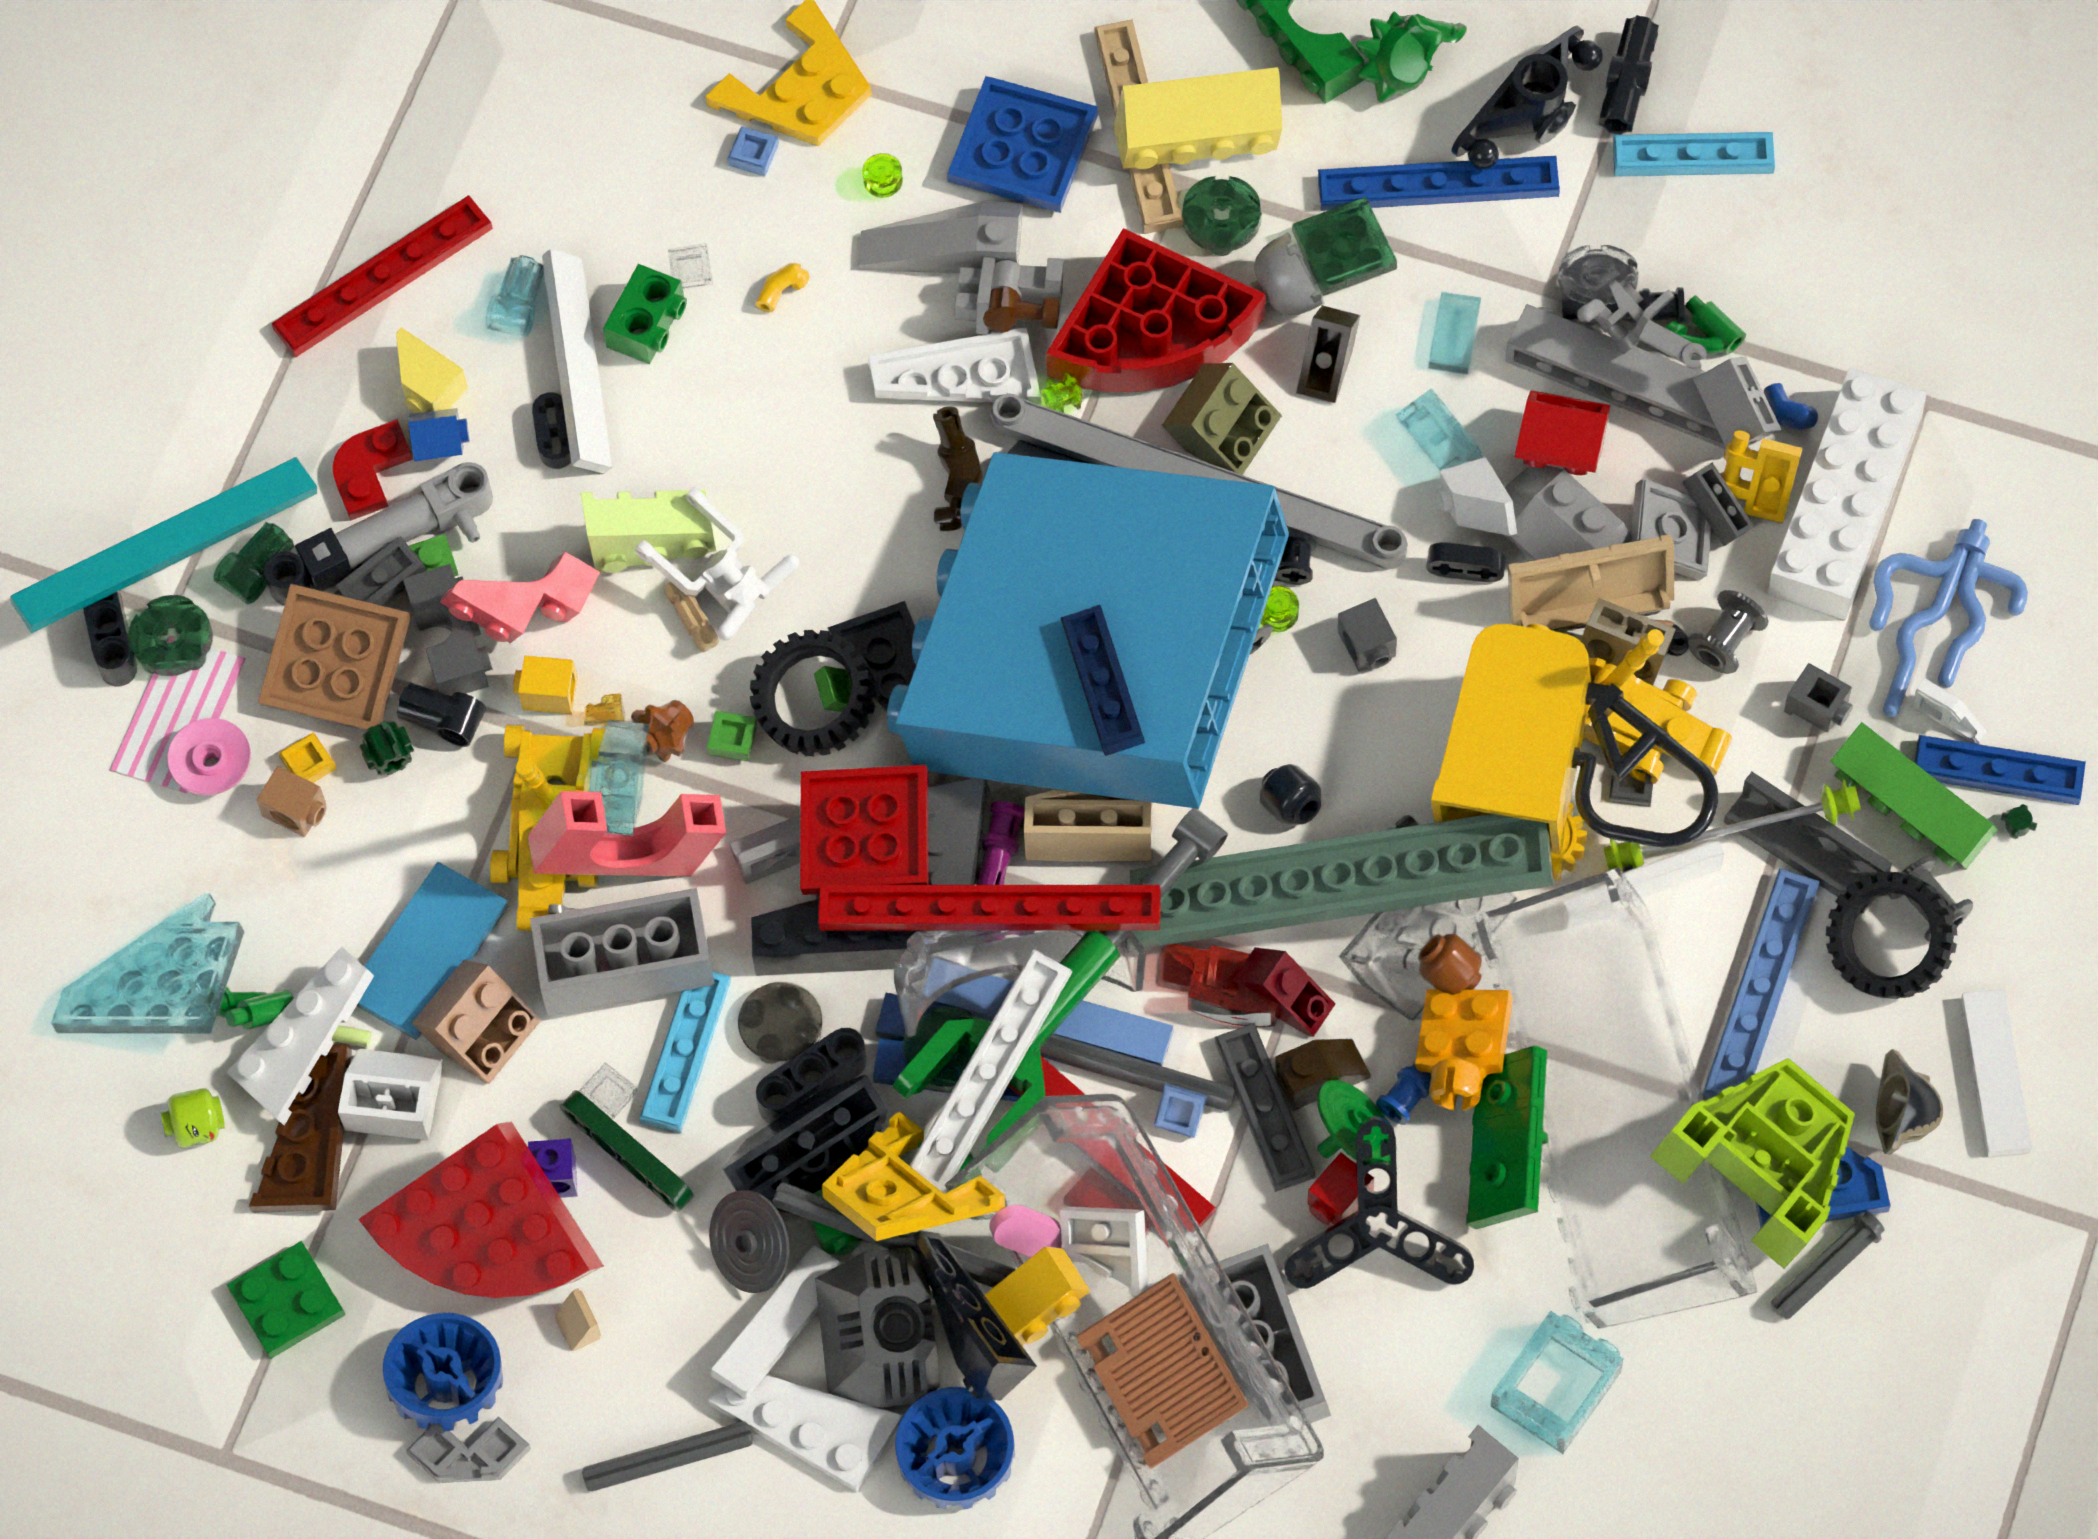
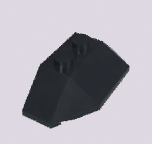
M864 1074L816 1093L747 1138L723 1165L722 1169L735 1191L750 1190L773 1200L778 1185L784 1182L815 1193L822 1189V1184L853 1154L859 1156L869 1146L868 1140L877 1131L881 1132L888 1110L870 1079ZM776 1207L778 1211L790 1213L788 1211Z

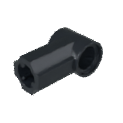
M410 682L402 691L396 713L399 719L436 731L442 739L449 743L467 747L472 742L486 711V706L477 698L465 693L455 692L452 696Z

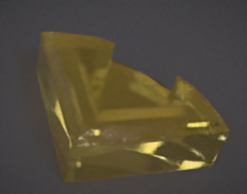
M620 693L604 695L601 697V703L596 705L589 703L584 708V726L625 724V708Z

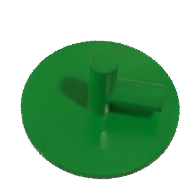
M1339 1080L1326 1082L1318 1090L1317 1107L1322 1122L1330 1136L1317 1146L1318 1152L1324 1158L1329 1159L1342 1148L1349 1156L1356 1160V1132L1358 1126L1368 1117L1378 1116L1386 1119L1385 1116L1367 1095L1351 1084ZM1378 1126L1372 1127L1371 1134L1364 1135L1363 1140L1371 1142L1372 1158L1363 1156V1162L1373 1159L1390 1161V1155L1385 1157L1380 1155L1381 1140L1388 1139V1134H1382Z

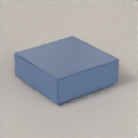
M741 126L727 158L728 166L766 176L779 145L778 137Z
M1166 1083L1153 1126L1195 1138L1207 1095Z

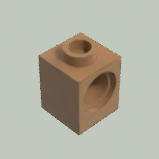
M279 766L276 767L256 799L262 817L303 837H306L312 826L316 827L320 824L326 812V801L320 786Z

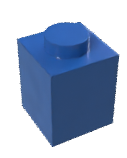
M458 408L409 414L408 426L414 461L463 455V443L470 442L467 418L459 419Z

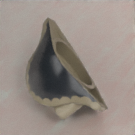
M1894 1049L1885 1054L1876 1106V1125L1884 1154L1891 1155L1900 1148L1902 1143L1917 1142L1923 1139L1940 1125L1943 1117V1104L1937 1090L1930 1083V1077L1915 1072L1903 1056Z

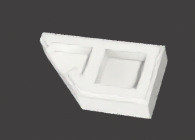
M1923 678L1916 688L1912 707L1972 743L1979 744L1987 731L1963 701Z

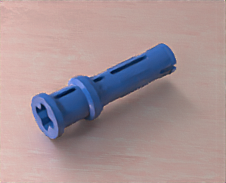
M1415 1062L1412 1066L1401 1068L1397 1074L1398 1080L1386 1095H1380L1376 1100L1378 1109L1387 1118L1400 1125L1407 1124L1410 1120L1409 1113L1421 1098H1427L1430 1094L1431 1073L1420 1072Z

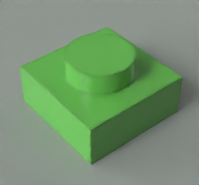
M445 534L409 545L425 565L427 571L450 564L454 577L459 575Z
M823 666L814 673L824 710L842 712L849 702L852 691L850 675L846 669Z
M716 711L707 745L708 755L749 762L757 729L756 717Z

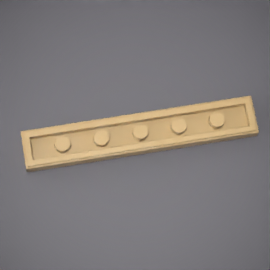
M1133 19L1094 27V34L1115 117L1122 86L1148 83ZM1169 163L1158 164L1148 169L1128 168L1144 234L1183 227V217Z

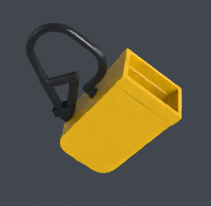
M1494 624L1484 628L1476 636L1471 647L1439 778L1435 781L1431 797L1435 822L1497 814L1548 823L1551 854L1561 855L1570 799L1577 767L1580 766L1575 789V801L1578 812L1583 821L1593 831L1606 838L1653 847L1673 848L1696 840L1708 829L1713 821L1718 805V786L1710 769L1699 758L1673 739L1669 733L1625 700L1623 691L1613 683L1610 686L1591 683L1589 656L1581 641L1574 636L1551 631L1548 627L1540 624H1529L1527 627L1512 624ZM1613 712L1642 734L1623 755H1621L1608 717ZM1588 715L1609 771L1616 779L1621 781L1655 745L1665 750L1697 776L1703 788V803L1700 814L1691 825L1677 832L1660 833L1611 824L1603 820L1594 811L1590 801V789L1597 759L1592 753L1581 752Z

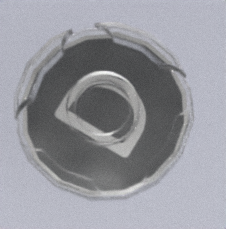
M1590 245L1581 246L1567 253L1560 261L1558 283L1562 292L1572 300L1587 304L1593 299H1599L1605 305L1617 303L1609 286L1614 280L1621 286L1628 281L1635 290L1637 289L1639 272L1635 258L1625 250L1615 246L1601 245V249L1590 250Z

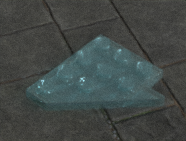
M204 893L62 990L51 1021L53 1028L57 1033L211 1034L244 935L242 926L239 922H210L216 903L210 893Z

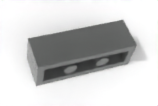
M1713 462L1682 482L1723 546L1731 543L1754 527Z

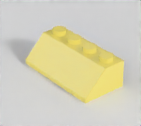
M1278 67L1122 86L1113 130L1123 169L1134 167L1137 169H1148L1155 165L1166 163L1181 165L1206 158L1222 160L1232 155L1247 153L1262 155L1271 150H1277L1282 132L1280 75Z

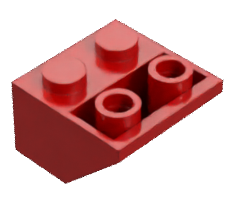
M1530 390L1514 458L1523 459L1525 465L1535 468H1545L1547 464L1564 467V470L1573 475L1582 476L1587 475L1588 472L1595 473L1603 450L1611 405Z

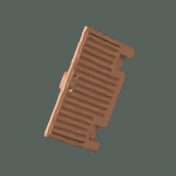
M1171 1273L1076 1335L1082 1348L1088 1350L1096 1365L1093 1368L1130 1435L1138 1440L1145 1452L1142 1456L1150 1469H1153L1249 1407L1247 1400L1175 1273ZM1108 1334L1117 1348V1351L1111 1355L1102 1341V1338ZM1157 1423H1159L1167 1437V1440L1159 1443L1151 1429Z

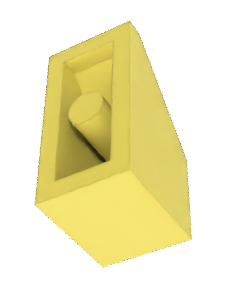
M401 327L396 332L405 404L415 414L450 409L468 389L463 369Z

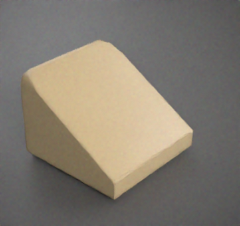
M577 1288L569 1294L555 1315L560 1330L572 1351H576L599 1340L601 1336L598 1323L582 1290L579 1291Z

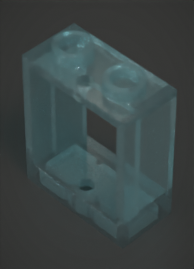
M608 720L598 753L595 792L602 793L607 826L606 833L631 836L634 834L642 804L650 724Z
M1550 1311L1493 1390L1490 1406L1564 1454L1621 1374L1624 1358L1620 1356V1351L1609 1341L1602 1338L1595 1340L1584 1333L1582 1325L1572 1317L1565 1314L1560 1317ZM1551 1339L1603 1372L1569 1422L1517 1389Z

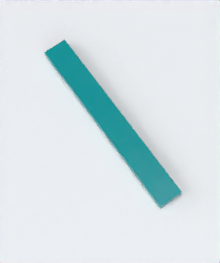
M294 457L10 595L11 604L31 633L36 632L316 495L317 485L298 458Z

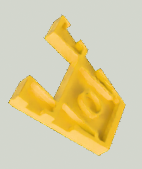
M805 0L785 19L786 27L811 46L761 95L756 94L729 73L705 98L706 104L711 108L720 110L722 107L737 113V117L750 122L753 119L771 125L772 130L819 146L872 93L868 81L814 0Z
M901 1112L894 1114L889 1119V1127L883 1133L877 1131L868 1140L869 1146L859 1156L853 1154L822 1184L823 1198L875 1241L996 1212L1005 1207V1194L981 1175L947 1193H943L900 1159L899 1156L917 1148L918 1143L924 1141V1130Z

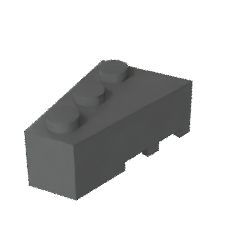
M971 778L928 787L929 885H975L983 815L987 798L985 779Z

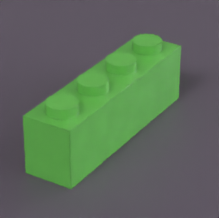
M1863 722L1858 725L1830 760L1839 769L1834 775L1838 780L1842 782L1845 779L1847 787L1855 786L1857 788L1859 785L1871 794L1867 800L1870 805L1884 816H1887L1890 811L1894 812L1904 820L1899 826L1903 831L1918 842L1923 837L1937 846L1932 853L1951 868L1956 863H1959L1967 869L1998 831L1993 823Z

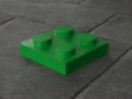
M302 1241L226 1284L270 1359L346 1315Z

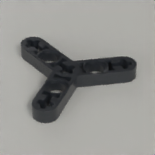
M1373 1116L1366 1118L1360 1123L1356 1132L1358 1210L1294 1248L1287 1255L1284 1262L1287 1280L1297 1288H1311L1380 1247L1445 1283L1456 1285L1467 1281L1474 1270V1260L1469 1249L1454 1239L1398 1210L1396 1137L1394 1128L1383 1117ZM1378 1126L1382 1134H1388V1139L1381 1140L1380 1155L1381 1157L1390 1155L1389 1162L1380 1159L1363 1162V1156L1372 1158L1371 1142L1363 1140L1364 1135L1371 1134L1372 1127ZM1376 1168L1386 1171L1390 1178L1387 1187L1378 1192L1371 1191L1364 1183L1366 1174ZM1380 1212L1386 1214V1224L1396 1230L1399 1221L1405 1223L1398 1232L1395 1245L1389 1243L1393 1236L1387 1230L1379 1228L1376 1233L1370 1231L1371 1225L1367 1220L1369 1216L1376 1218ZM1420 1232L1426 1235L1429 1241L1427 1249L1423 1253L1416 1255L1407 1252L1403 1243L1408 1234ZM1345 1234L1352 1239L1353 1249L1348 1255L1339 1257L1329 1251L1328 1243L1334 1235ZM1440 1242L1444 1244L1439 1249L1440 1253L1449 1258H1454L1457 1253L1461 1254V1261L1465 1268L1463 1270L1455 1269L1450 1274L1447 1273V1264L1443 1260L1435 1257L1433 1265H1430L1427 1261L1434 1255L1436 1243ZM1321 1245L1323 1255L1331 1265L1324 1268L1323 1262L1320 1260L1312 1265V1275L1306 1278L1303 1273L1295 1275L1293 1273L1297 1268L1295 1260L1301 1257L1305 1262L1318 1257L1317 1252L1313 1248Z

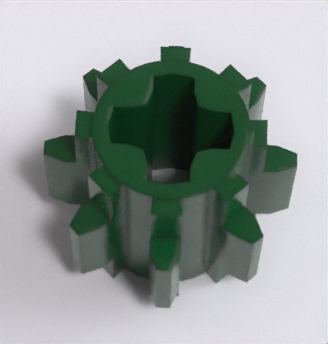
M383 721L380 724L371 726L365 734H362L363 744L359 747L369 770L376 769L379 775L387 774L388 776L399 770L402 771L408 763H411L412 757L410 753L414 749L404 726L398 728L394 721L390 723Z

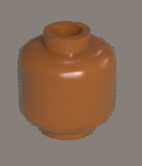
M1437 934L1429 939L1419 952V973L1423 979L1443 993L1455 995L1463 990H1473L1481 980L1482 975L1479 973L1482 963L1481 956L1457 934H1446L1444 936Z

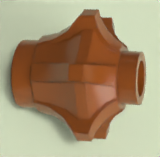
M672 700L668 704L659 707L649 704L645 707V710H635L631 714V719L637 728L634 744L642 754L647 756L656 754L663 762H667L671 754L678 757L683 754L684 737L688 733V729L694 724L692 713L686 705L678 700Z

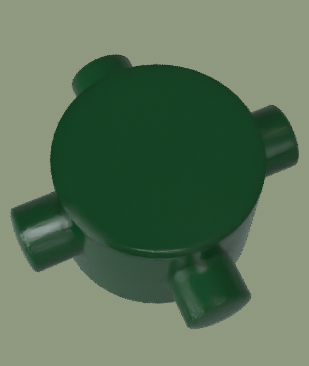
M2024 804L2011 809L2008 814L2003 812L2001 815V820L2006 822V829L2013 839L2026 835L2029 830L2035 831L2038 823L2032 822V814L2028 810V806Z

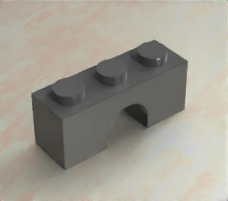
M450 564L403 578L419 631L431 627H444L451 631L449 637L444 642L425 648L438 691L452 696L455 692L467 694L489 687L485 672L493 669L486 647L477 648L474 639L475 636L481 635L479 625L473 621H463L456 618L449 612V607L440 603L445 592L453 588L459 581L464 580L463 576L454 578Z

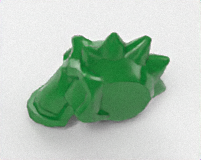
M1394 11L1387 22L1372 18L1370 26L1373 37L1359 40L1356 43L1358 50L1368 59L1358 76L1375 84L1377 100L1380 103L1396 94H1405L1412 91L1423 83L1427 72L1432 71L1433 66L1430 63L1439 45L1442 42L1457 43L1465 35L1467 27L1460 22L1453 24L1452 22L1431 20L1418 13L1416 15L1399 16Z

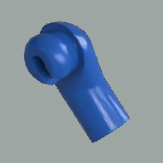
M1774 383L1764 389L1765 397L1779 425L1797 430L1812 428L1816 425L1818 421L1816 409L1803 403L1788 400L1782 383Z

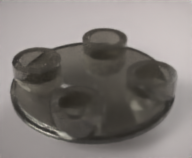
M773 982L763 985L753 991L740 1008L738 1029L741 1039L746 1047L765 1063L773 1064L778 1061L791 1060L821 1039L823 1018L819 1003L808 990L797 984Z

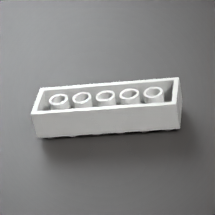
M1849 367L1771 572L1767 595L1846 621L1920 423L1928 392Z

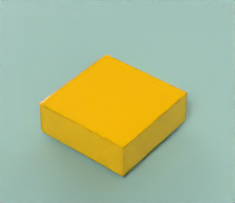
M314 732L278 753L289 772L312 783L337 769L335 762Z

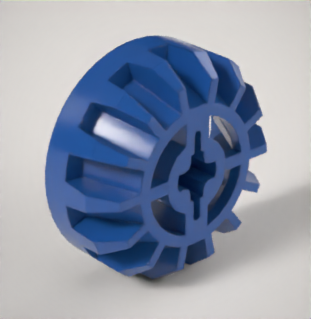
M436 1313L412 1321L393 1337L383 1359V1377L389 1401L396 1405L398 1414L404 1420L414 1418L418 1427L426 1430L430 1428L431 1424H441L444 1431L454 1430V1422L466 1419L469 1424L478 1420V1412L482 1408L491 1409L496 1403L495 1393L503 1385L501 1356L495 1338L481 1323L460 1314ZM470 1368L476 1378L474 1391L470 1388L468 1378L464 1375ZM420 1373L424 1375L428 1393L421 1400L415 1389L416 1380ZM433 1400L443 1403L453 1401L457 1406L451 1409H436L428 1405Z
M948 1387L924 1395L904 1414L896 1434L895 1450L903 1480L911 1486L914 1494L919 1499L926 1498L933 1501L937 1508L946 1509L947 1505H961L964 1510L972 1508L974 1502L985 1497L987 1500H990L996 1495V1489L1003 1481L1007 1482L1011 1475V1466L1015 1458V1443L1012 1426L1007 1415L994 1400L978 1399L967 1388ZM936 1436V1449L926 1456L928 1446ZM953 1445L957 1450L963 1448L964 1453L961 1455L954 1451L948 1453V1447ZM985 1445L987 1450L986 1464L982 1472L977 1476L972 1470L976 1461V1451ZM946 1474L953 1476L966 1474L971 1481L953 1485L944 1483L939 1479Z

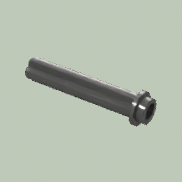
M1866 1212L1863 1216L1857 1214L1854 1217L1855 1223L1772 1299L1771 1306L1781 1318L1788 1320L1794 1316L1872 1242L1879 1243L1882 1240L1881 1234L1885 1229L1873 1214Z

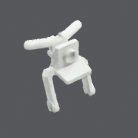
M692 487L686 494L685 499L731 539L732 543L725 550H719L691 580L686 578L647 541L642 540L634 551L646 563L652 564L685 595L696 596L706 588L729 613L718 628L717 633L720 639L730 640L748 615L756 608L753 601L757 597L764 599L775 587L793 573L799 566V559L795 555H787L761 579L756 577L754 574L757 571L752 566H743L736 558L737 552L744 544L742 531L717 510L699 489Z

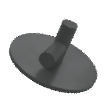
M739 1190L726 1195L715 1207L709 1228L712 1255L721 1274L734 1287L748 1293L767 1291L781 1280L789 1260V1232L780 1213L773 1205V1200L750 1190Z

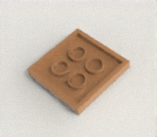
M290 584L258 703L263 706L368 731V728L380 724L383 720L411 614L389 607Z

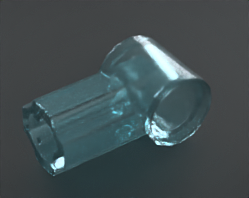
M524 255L511 258L499 294H493L490 299L486 313L487 329L521 337L529 335L535 316L534 302L544 276L542 264L535 261L534 258Z

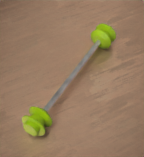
M1845 779L1842 781L1841 789L1834 791L1827 784H1824L1820 793L1821 803L1706 830L1692 842L1824 811L1826 819L1833 825L1837 824L1838 816L1847 814L1854 821L1853 812L1861 810L1856 787H1847ZM1610 839L1611 845L1603 847L1609 871L1617 870L1618 874L1623 873L1625 867L1632 866L1635 869L1643 866V854L1668 849L1647 845L1640 846V844L1630 842L1617 843L1613 839Z

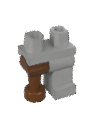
M983 257L982 269L960 267L958 293H956L955 320L975 321L976 334H988L989 328L1005 333L1014 327L1016 321L1041 320V326L1044 329H1058L1063 292L1064 259L1048 258L1047 266H1026L1010 260H1002L995 263V257Z

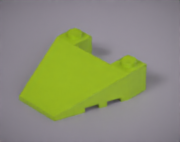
M1787 1058L1750 1076L1747 1081L1735 1087L1730 1086L1722 1090L1717 1096L1705 1102L1702 1100L1693 1104L1652 1152L1650 1157L1682 1184L1685 1183L1704 1160L1711 1164L1771 1215L1752 1238L1751 1242L1785 1269L1828 1219L1831 1208L1828 1206L1831 1193L1837 1185L1839 1177L1837 1170L1840 1159L1845 1154L1855 1113L1792 1060Z

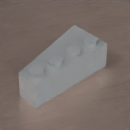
M1477 1425L1468 1436L1471 1439L1470 1449L1462 1458L1455 1454L1451 1456L1442 1467L1444 1470L1436 1481V1484L1439 1485L1436 1490L1433 1491L1431 1488L1424 1489L1408 1511L1407 1515L1411 1520L1407 1524L1399 1520L1384 1539H1477L1488 1525V1521L1485 1518L1495 1507L1502 1510L1515 1496L1517 1489L1514 1486L1519 1458L1481 1426Z

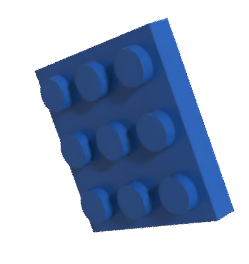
M985 76L947 173L948 182L1061 213L1098 117V106Z

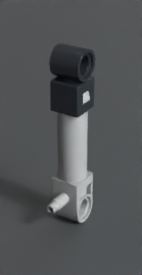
M472 462L459 464L419 484L421 492L335 534L332 528H328L295 545L297 554L287 551L275 553L268 558L263 571L272 598L276 602L285 605L290 584L310 588L311 582L315 590L324 591L340 583L353 573V568L367 562L400 536L405 542H408L437 527L443 533L458 525L469 542H477L480 539V534L473 518L485 513L493 501V494L486 470L481 465ZM470 486L478 487L477 490L471 493L462 492ZM286 575L295 576L292 580L288 582L279 581L282 577Z

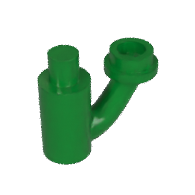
M1696 295L1686 303L1685 308L1694 315L1692 322L1709 338L1686 335L1688 328L1684 324L1679 325L1676 321L1669 323L1665 327L1692 343L1702 345L1707 354H1717L1723 351L1726 354H1730L1746 338V333L1712 301L1705 304Z
M219 986L209 993L208 1006L214 1016L226 1018L230 1027L242 1025L243 1028L248 1030L271 1024L294 997L286 989L273 993L231 992L228 987Z

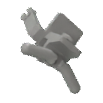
M1614 280L1609 286L1619 307L1615 313H1612L1599 299L1591 300L1578 310L1577 315L1580 321L1590 326H1593L1598 321L1601 325L1600 328L1617 343L1616 346L1623 354H1626L1641 340L1684 363L1687 367L1702 368L1699 360H1691V356L1695 353L1699 354L1702 359H1707L1708 357L1702 345L1692 343L1651 321L1654 315L1675 298L1669 289L1643 311L1638 305L1643 298L1628 281L1621 286ZM1628 314L1637 322L1636 327L1630 332L1620 323Z

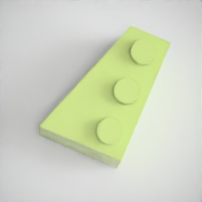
M689 490L655 491V498L635 499L631 498L630 491L617 492V499H594L593 492L580 493L595 569L599 572L617 573L627 567L641 564L653 566L642 560L634 551L642 540L647 541L666 560L680 557L691 559L703 557L708 552L716 551L712 524L685 499ZM700 490L706 496V491Z

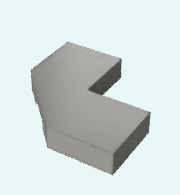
M498 1416L469 1447L450 1431H444L441 1424H432L406 1451L438 1483L501 1480L531 1450V1447L527 1441Z

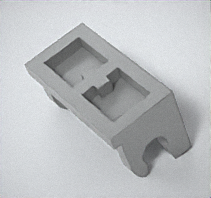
M1746 356L1730 358L1693 379L1725 447L1732 441L1734 432L1738 430L1745 431L1750 435L1748 446L1781 430Z

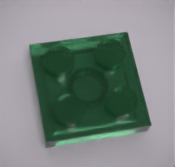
M1366 197L1292 224V233L1323 296L1397 269V259Z

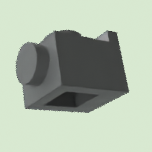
M1808 663L1787 694L1784 712L1790 716L1794 713L1828 733L1834 723L1841 727L1847 720L1853 708V704L1849 703L1852 686Z

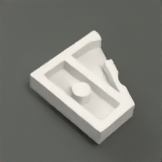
M1070 1206L1060 1209L1062 1249L1065 1250L1069 1257L1077 1262L1088 1264L1092 1271L1105 1279L1113 1277L1128 1286V1292L1134 1296H1138L1148 1289L1144 1210Z

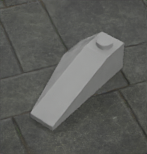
M981 201L862 230L858 269L959 274L960 267L982 269L983 257H995V263L1002 260H1010L1019 264L1023 203Z

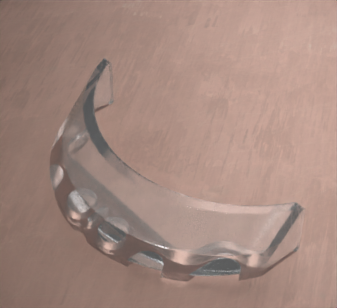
M916 931L907 940V947L901 954L898 962H895L894 984L907 1037L916 1035L917 1025L926 1009L951 989L984 976L1021 971L1033 949L1060 963L1087 931H925L924 933ZM1131 932L1117 948L1120 958L1101 980L1116 984L1132 992L1143 990L1146 950L1133 932Z

